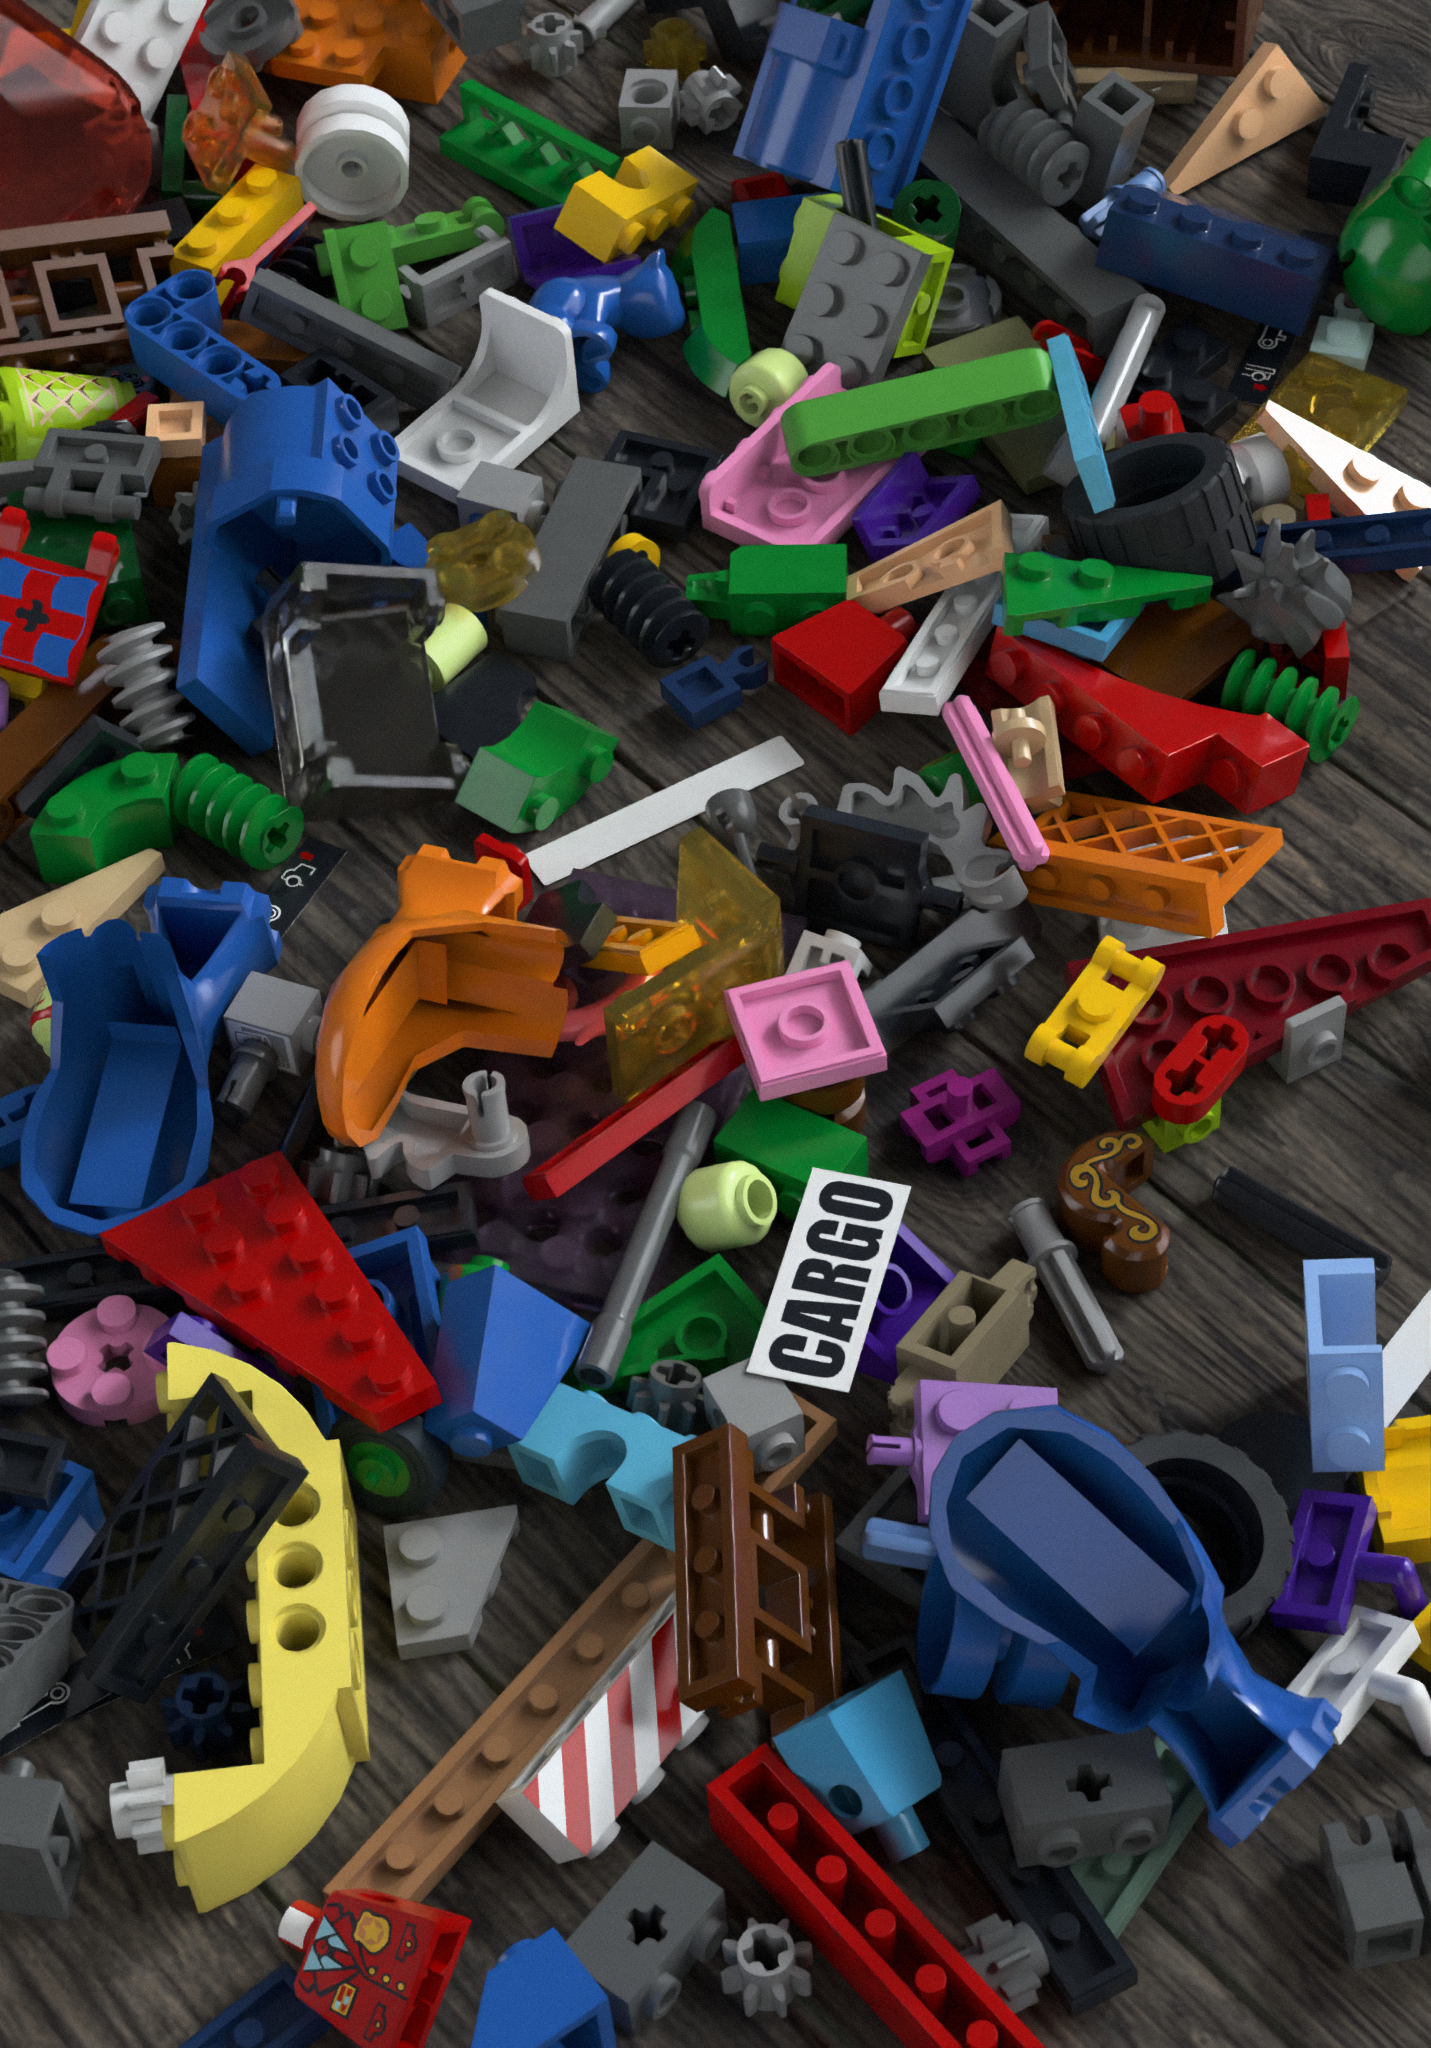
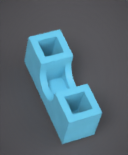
M559 1382L523 1440L507 1446L522 1482L573 1506L590 1487L599 1481L609 1478L605 1484L624 1529L675 1552L672 1448L697 1436L689 1434L685 1437L660 1426L645 1413L635 1412L632 1414L609 1404L594 1391L584 1390L581 1392Z

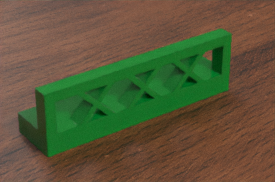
M470 78L459 85L463 120L439 136L440 152L442 155L540 208L565 203L574 183L596 173L589 163L601 168L603 173L611 179H615L621 166L619 156ZM480 105L485 108L493 122L481 116ZM514 123L521 126L530 141L522 136ZM552 143L560 148L568 161L561 158Z

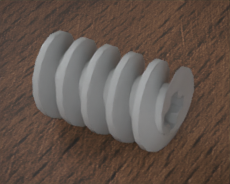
M164 622L144 624L104 638L101 642H109V644L96 655L99 664L117 665L116 668L104 677L107 686L125 687L122 692L111 700L115 709L133 710L132 713L119 723L120 728L127 732H140L136 739L143 749L142 752L148 753L197 736L195 734H184L183 728L196 719L195 713L176 712L175 706L186 697L177 689H169L167 685L177 676L178 667H161L159 662L173 651L172 645L153 644L152 641L153 637L166 628Z

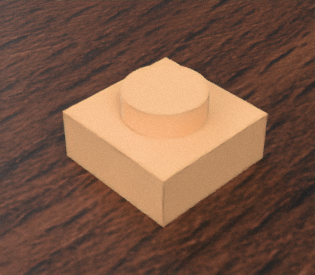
M204 401L148 405L145 436L159 437L163 453L161 458L202 456V448L206 443L207 414Z

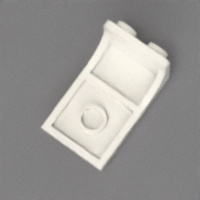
M91 0L52 83L105 115L124 105H128L150 121L207 0Z
M493 288L486 289L479 296L482 319L481 337L478 349L467 372L445 397L443 396L394 438L400 454L397 475L456 505L457 494L481 461L514 469L580 411L572 332L569 326L561 319L548 315L519 301L515 297L508 296Z

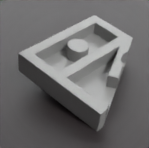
M517 1504L383 1526L400 1660L472 1648L483 1621L482 1608L493 1597L502 1575L500 1564L510 1539H516L520 1531Z

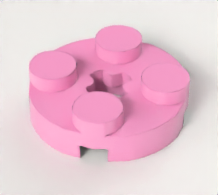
M113 1295L103 1299L97 1308H93L71 1321L57 1339L51 1343L46 1354L55 1393L65 1411L78 1421L97 1427H106L104 1420L116 1421L126 1418L130 1426L145 1422L158 1415L160 1411L156 1395V1372L167 1371V1367L144 1353L143 1350L155 1329L170 1318L153 1307L135 1304L133 1299L126 1295ZM128 1356L131 1367L123 1371L120 1368L114 1367L107 1373L103 1371L106 1363L112 1358Z

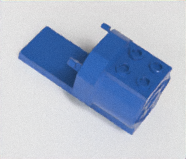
M790 0L789 4L780 2L733 155L766 169L841 194L834 149L835 144L842 140L862 138L866 142L875 205L893 210V202L899 191L910 182H913L973 0H874L865 28L797 7L798 0Z
M329 377L313 386H284L252 393L230 416L223 435L203 445L176 689L251 757L273 747L279 670L246 637L250 622L271 610L276 603L255 583V578L264 568L267 569L269 565H273L277 572L292 587L315 584L331 573L336 572L368 604V615H379L386 604L385 588L389 581L392 562L399 449L394 438L387 431L379 430L363 413L359 402L351 394H344Z

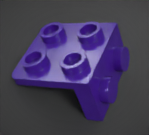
M565 203L506 217L519 280L536 290L541 284L556 277L619 275L642 263L639 255L635 253L627 255L624 253L604 264L553 227Z

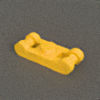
M1109 935L1105 936L1098 945L1089 964L1046 1022L1041 1023L1034 1031L1025 1048L1024 1057L1041 1067L1046 1063L1057 1067L1065 1072V1080L1083 1089L1157 988L1164 974L1165 965L1149 956L1141 960L1125 951L1126 944ZM1112 974L1129 982L1124 991L1107 983ZM1066 1038L1080 1047L1076 1049L1063 1042V1040Z

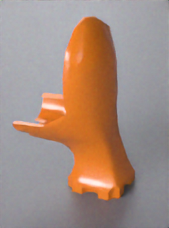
M423 844L417 854L406 856L397 868V914L389 923L380 925L333 982L325 1002L316 1042L315 1080L322 1121L329 1135L343 1145L362 1147L378 1140L397 1107L412 1072L463 1047L552 1058L565 1023L568 1006V990L553 987L564 959L563 945L555 940L567 942V938L560 929L517 921V908L523 900V879L510 872L505 860L482 856L477 864L451 859L446 848Z

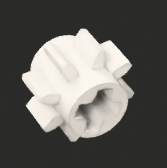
M164 1757L129 1762V1770H126L127 1781L110 1784V1808L116 1838L133 1837V1840L137 1839L139 1855L166 1851L162 1835L161 1809L162 1805L174 1804L173 1774L166 1773Z

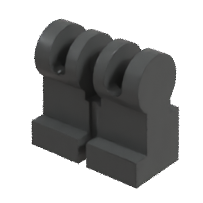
M1414 1806L1397 1809L1398 1851L1400 1855H1403L1405 1862L1395 1863L1393 1858L1395 1855L1393 1841L1387 1835L1385 1825L1377 1813L1360 1817L1359 1829L1362 1845H1356L1350 1840L1342 1821L1319 1825L1318 1838L1322 1865L1328 1885L1333 1890L1345 1931L1344 1944L1352 1971L1418 1958L1422 1933L1431 1955V1830L1425 1827L1418 1810Z

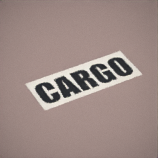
M813 1167L746 1372L849 1393L911 1186Z

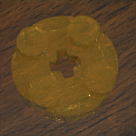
M494 510L485 514L480 521L465 525L454 532L437 534L430 539L426 545V552L429 558L424 567V576L435 601L441 607L450 602L453 604H464L465 608L470 612H482L499 607L520 595L528 587L524 577L531 571L533 565L538 573L541 566V554L531 530L526 525L514 521L509 511Z

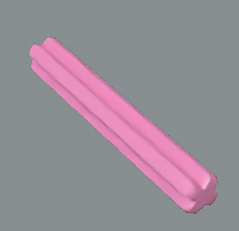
M957 695L954 701L944 703L941 714L1013 859L1017 861L1020 869L1033 871L1038 864H1045L1048 861L1050 851L1000 753L996 750L992 737L976 706L973 705L969 696Z

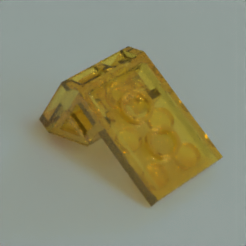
M701 826L680 838L676 917L677 922L688 923L694 926L702 946L686 954L685 957L669 964L664 971L637 988L621 993L611 1004L603 1008L613 1092L625 1104L713 1040L735 1034L724 1006V990L785 975L780 898Z

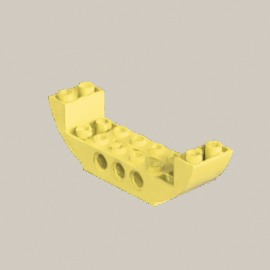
M170 1342L167 1343V1371L156 1372L157 1402L160 1413H167L168 1433L209 1374L213 1372L230 1382L278 1448L299 1458L309 1471L306 1479L246 1562L249 1582H255L256 1599L247 1600L246 1603L249 1639L251 1644H257L258 1657L257 1663H249L248 1665L251 1703L253 1708L259 1707L260 1727L251 1728L250 1730L253 1765L173 1774L174 1804L162 1805L161 1809L164 1846L166 1851L174 1850V1868L177 1884L179 1887L189 1886L198 1913H206L248 1893L285 1867L316 1836L338 1804L356 1762L370 1761L358 1524L339 1439L325 1440L308 1411L281 1384L250 1364L215 1350ZM219 1406L207 1422L205 1436L215 1433ZM211 1453L202 1456L198 1477L208 1476Z

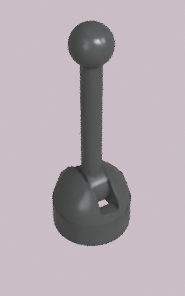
M730 788L722 790L707 801L705 806L710 827L719 838L734 842L751 897L748 904V912L752 918L764 920L772 913V903L762 894L745 835L750 834L756 826L757 812L753 798L744 789Z

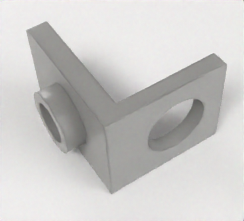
M1339 995L1285 1020L1282 1051L1268 1057L1267 1061L1287 1084L1341 1059L1347 1004Z

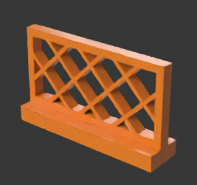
M1066 791V795H1062L1063 804L1060 807L1045 810L1034 820L1050 851L1048 861L1045 864H1038L1033 871H1024L1020 869L1019 865L1017 870L1029 891L1026 897L1029 903L1213 939L1225 926L1223 906L1284 845L1283 835L1280 828ZM1073 814L1085 816L1084 818L1065 822ZM1134 825H1135V826H1140V827H1136V828H1132V829H1127V830H1123V831L1116 832V830H1118V829H1122V828H1126V827H1130V826H1134ZM1000 831L987 842V847L1010 852ZM1101 833L1104 834V835H1102V836H1098V837H1094V838H1089V839H1085V840H1081V841H1077V842H1074V841H1073V840H1075V839H1080V838H1084V837H1088V836H1092V835H1096V834H1101ZM1187 835L1193 836V837H1189V838H1185V839H1181V840H1177V841H1172V842L1170 841V839H1174V838H1178V837H1182V836H1187ZM1153 843H1157V844H1158V845H1155V846H1151V847H1147V848H1143V849H1139V850H1134V851H1130V852L1127 851L1128 849H1132V848H1136V847H1140V846H1144V845H1149V844H1153ZM1241 845L1248 846L1227 852L1224 850ZM1207 853L1212 854L1211 856L1182 862V859ZM1008 868L1005 869V870H1003V871L999 874V876H1000L1001 874H1003L1004 872H1006V871L1008 870Z

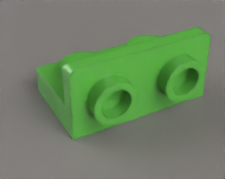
M386 220L337 230L334 228L323 230L321 234L323 243L314 245L320 276L331 277L335 297L327 299L392 332L407 329L408 322Z

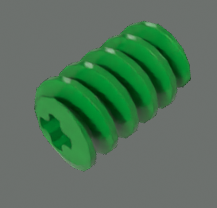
M1246 649L1239 654L1226 678L1221 698V709L1256 716L1267 712L1310 744L1307 754L1309 761L1322 763L1329 759L1343 744L1355 724L1359 713L1358 698L1350 696L1338 708L1340 692L1337 687L1329 686L1320 698H1317L1319 686L1317 678L1313 676L1307 677L1297 689L1295 688L1298 678L1297 669L1287 667L1276 679V659L1272 657L1265 658L1258 668L1254 669L1257 658L1256 651L1254 649Z
M208 753L196 755L188 761L178 774L172 788L171 811L177 823L193 830L197 835L210 840L212 844L227 850L232 856L244 860L247 865L259 871L271 870L285 862L294 853L301 840L304 829V814L300 806L290 807L287 799L276 793L271 794L269 788L259 783L254 784L252 778L242 773L237 774L235 768L225 763H219L218 758Z

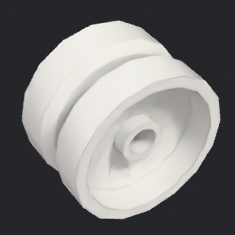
M362 84L336 85L319 91L304 104L297 118L295 176L300 178L303 200L307 203L311 201L318 208L316 211L320 214L340 221L364 222L383 216L397 206L409 187L410 123L401 105L387 93Z

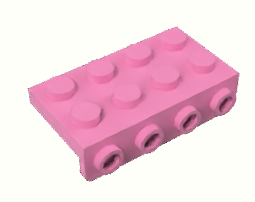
M827 362L814 375L808 376L801 387L782 406L776 407L768 419L749 438H744L737 445L735 451L719 467L705 475L698 492L701 503L702 528L742 546L835 544L853 526L851 521L852 515L900 457L822 476H800L793 471L790 465L780 425L782 414L791 405L804 400L846 391L847 389L842 388L840 366ZM927 451L919 452V457L921 458Z

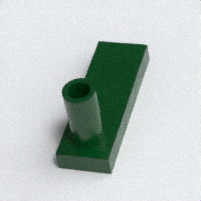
M167 95L161 200L164 201L182 196L188 212H209L238 181L187 180L190 145L188 95Z

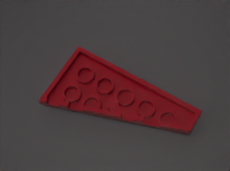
M1431 897L1215 936L1213 939L1206 937L1127 951L1141 960L1149 956L1165 965V971L1151 997L1097 1070L1118 1130L1131 1131L1159 1116L1151 1104L1154 1075L1165 1058L1193 1025L1202 1018L1211 1015H1225L1236 1019L1245 1027L1249 1035V1047L1246 1064L1242 1070L1244 1071L1282 1051L1286 1019L1337 995L1346 1002V1016L1431 972ZM1092 958L1067 962L1064 979L1068 990ZM1114 974L1107 980V983L1122 991L1129 984V982ZM1220 1043L1214 1049L1207 1047L1205 1059L1209 1061L1219 1049L1225 1048L1229 1050V1046ZM1191 1078L1181 1090L1175 1091L1171 1089V1093L1177 1096L1194 1088L1195 1080Z

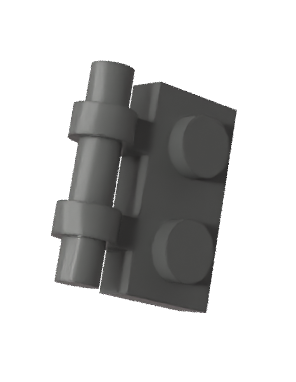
M1046 1L1028 8V31L1022 33L1028 63L1022 65V71L1030 94H1039L1050 119L1058 122L1063 127V130L1071 132L1078 110L1074 98L1078 90V79L1067 55L1066 38L1049 2Z
M50 427L33 464L37 483L47 484L46 488L26 487L23 497L25 509L44 511L48 518L66 519L69 514L94 516L95 520L101 523L115 524L119 518L138 520L141 514L140 497L123 494L125 491L147 493L163 455L159 437ZM76 486L97 488L96 493L74 491V488Z

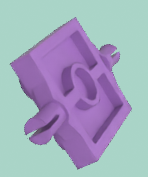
M920 1379L913 1389L914 1425L909 1438L870 1434L866 1445V1452H869L866 1456V1461L868 1465L908 1466L910 1476L917 1489L918 1524L929 1525L928 1513L932 1475L952 1439L994 1411L1052 1404L1058 1405L1057 1388Z

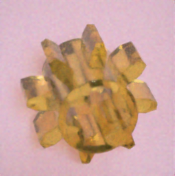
M672 17L661 20L656 24L655 28L652 27L650 29L651 39L643 41L644 63L652 64L653 69L677 70L678 82L685 81L692 73L700 71L699 60L707 59L705 36H697V26L691 25L689 21L683 18Z

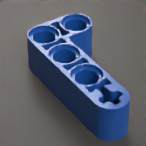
M198 269L179 272L135 299L126 307L124 317L134 362L141 369L189 402L204 401L206 414L222 425L226 426L233 412L252 393L281 387L280 377L274 371L219 335L224 326L215 279L210 273Z

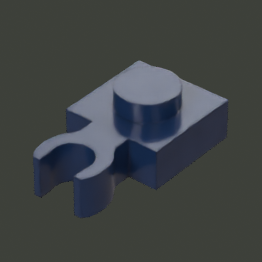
M751 645L737 648L726 661L719 665L707 655L660 679L661 697L693 730H696L743 705L742 690L759 688L768 681V662L764 660L755 666L749 667L754 664L753 647Z

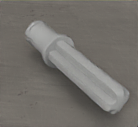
M1037 1197L1024 1200L1010 1211L1011 1217L1008 1218V1222L1015 1230L1029 1257L1027 1264L1036 1267L1037 1276L1035 1278L1041 1279L1086 1368L1094 1370L1098 1375L1108 1373L1112 1367L1122 1363L1124 1351L1076 1262L1078 1249L1072 1241L1064 1239L1045 1199Z

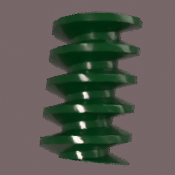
M926 179L910 182L899 191L893 202L892 221L955 250L961 215V203L958 193L947 182Z

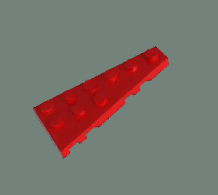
M281 1150L261 1159L253 1160L244 1167L201 1187L191 1189L182 1196L99 1234L107 1254L119 1262L127 1259L140 1268L143 1278L158 1288L165 1284L183 1296L187 1307L252 1350L258 1347L275 1357L277 1366L291 1376L296 1377L298 1374H301L321 1387L326 1399L379 1434L443 1403L436 1381Z

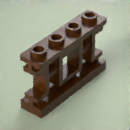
M166 210L0 230V367L71 373L87 364L103 362V365L106 367H117L133 361L127 329H121L125 322L120 304L131 303L156 287L153 269L167 268L174 256L172 244L168 245L167 242L171 226ZM132 256L129 265L134 280L114 283L107 259ZM28 269L26 279L31 294L9 296L2 272ZM91 277L101 315L59 321L49 283ZM37 315L43 340L17 343L20 334L15 318Z
M729 1422L672 1448L678 1701L696 1713L718 1704V1714L725 1719L732 1718L757 1707L770 1715L771 1747L777 1751V1756L789 1767L777 1749L773 1737L843 1696L832 1499L822 1491L804 1497V1488L796 1482L771 1493L754 1483L753 1452L748 1449L747 1434ZM758 1584L765 1588L766 1612L759 1608Z

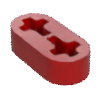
M1211 1015L1202 1018L1193 1025L1160 1064L1154 1075L1151 1104L1156 1114L1173 1124L1188 1125L1198 1122L1210 1111L1239 1076L1246 1064L1249 1035L1241 1023L1225 1015ZM1220 1043L1229 1046V1050L1225 1048L1219 1049L1209 1061L1205 1059L1207 1047L1214 1049ZM1191 1078L1195 1080L1193 1093L1185 1091L1179 1097L1171 1093V1089L1175 1091L1181 1090Z

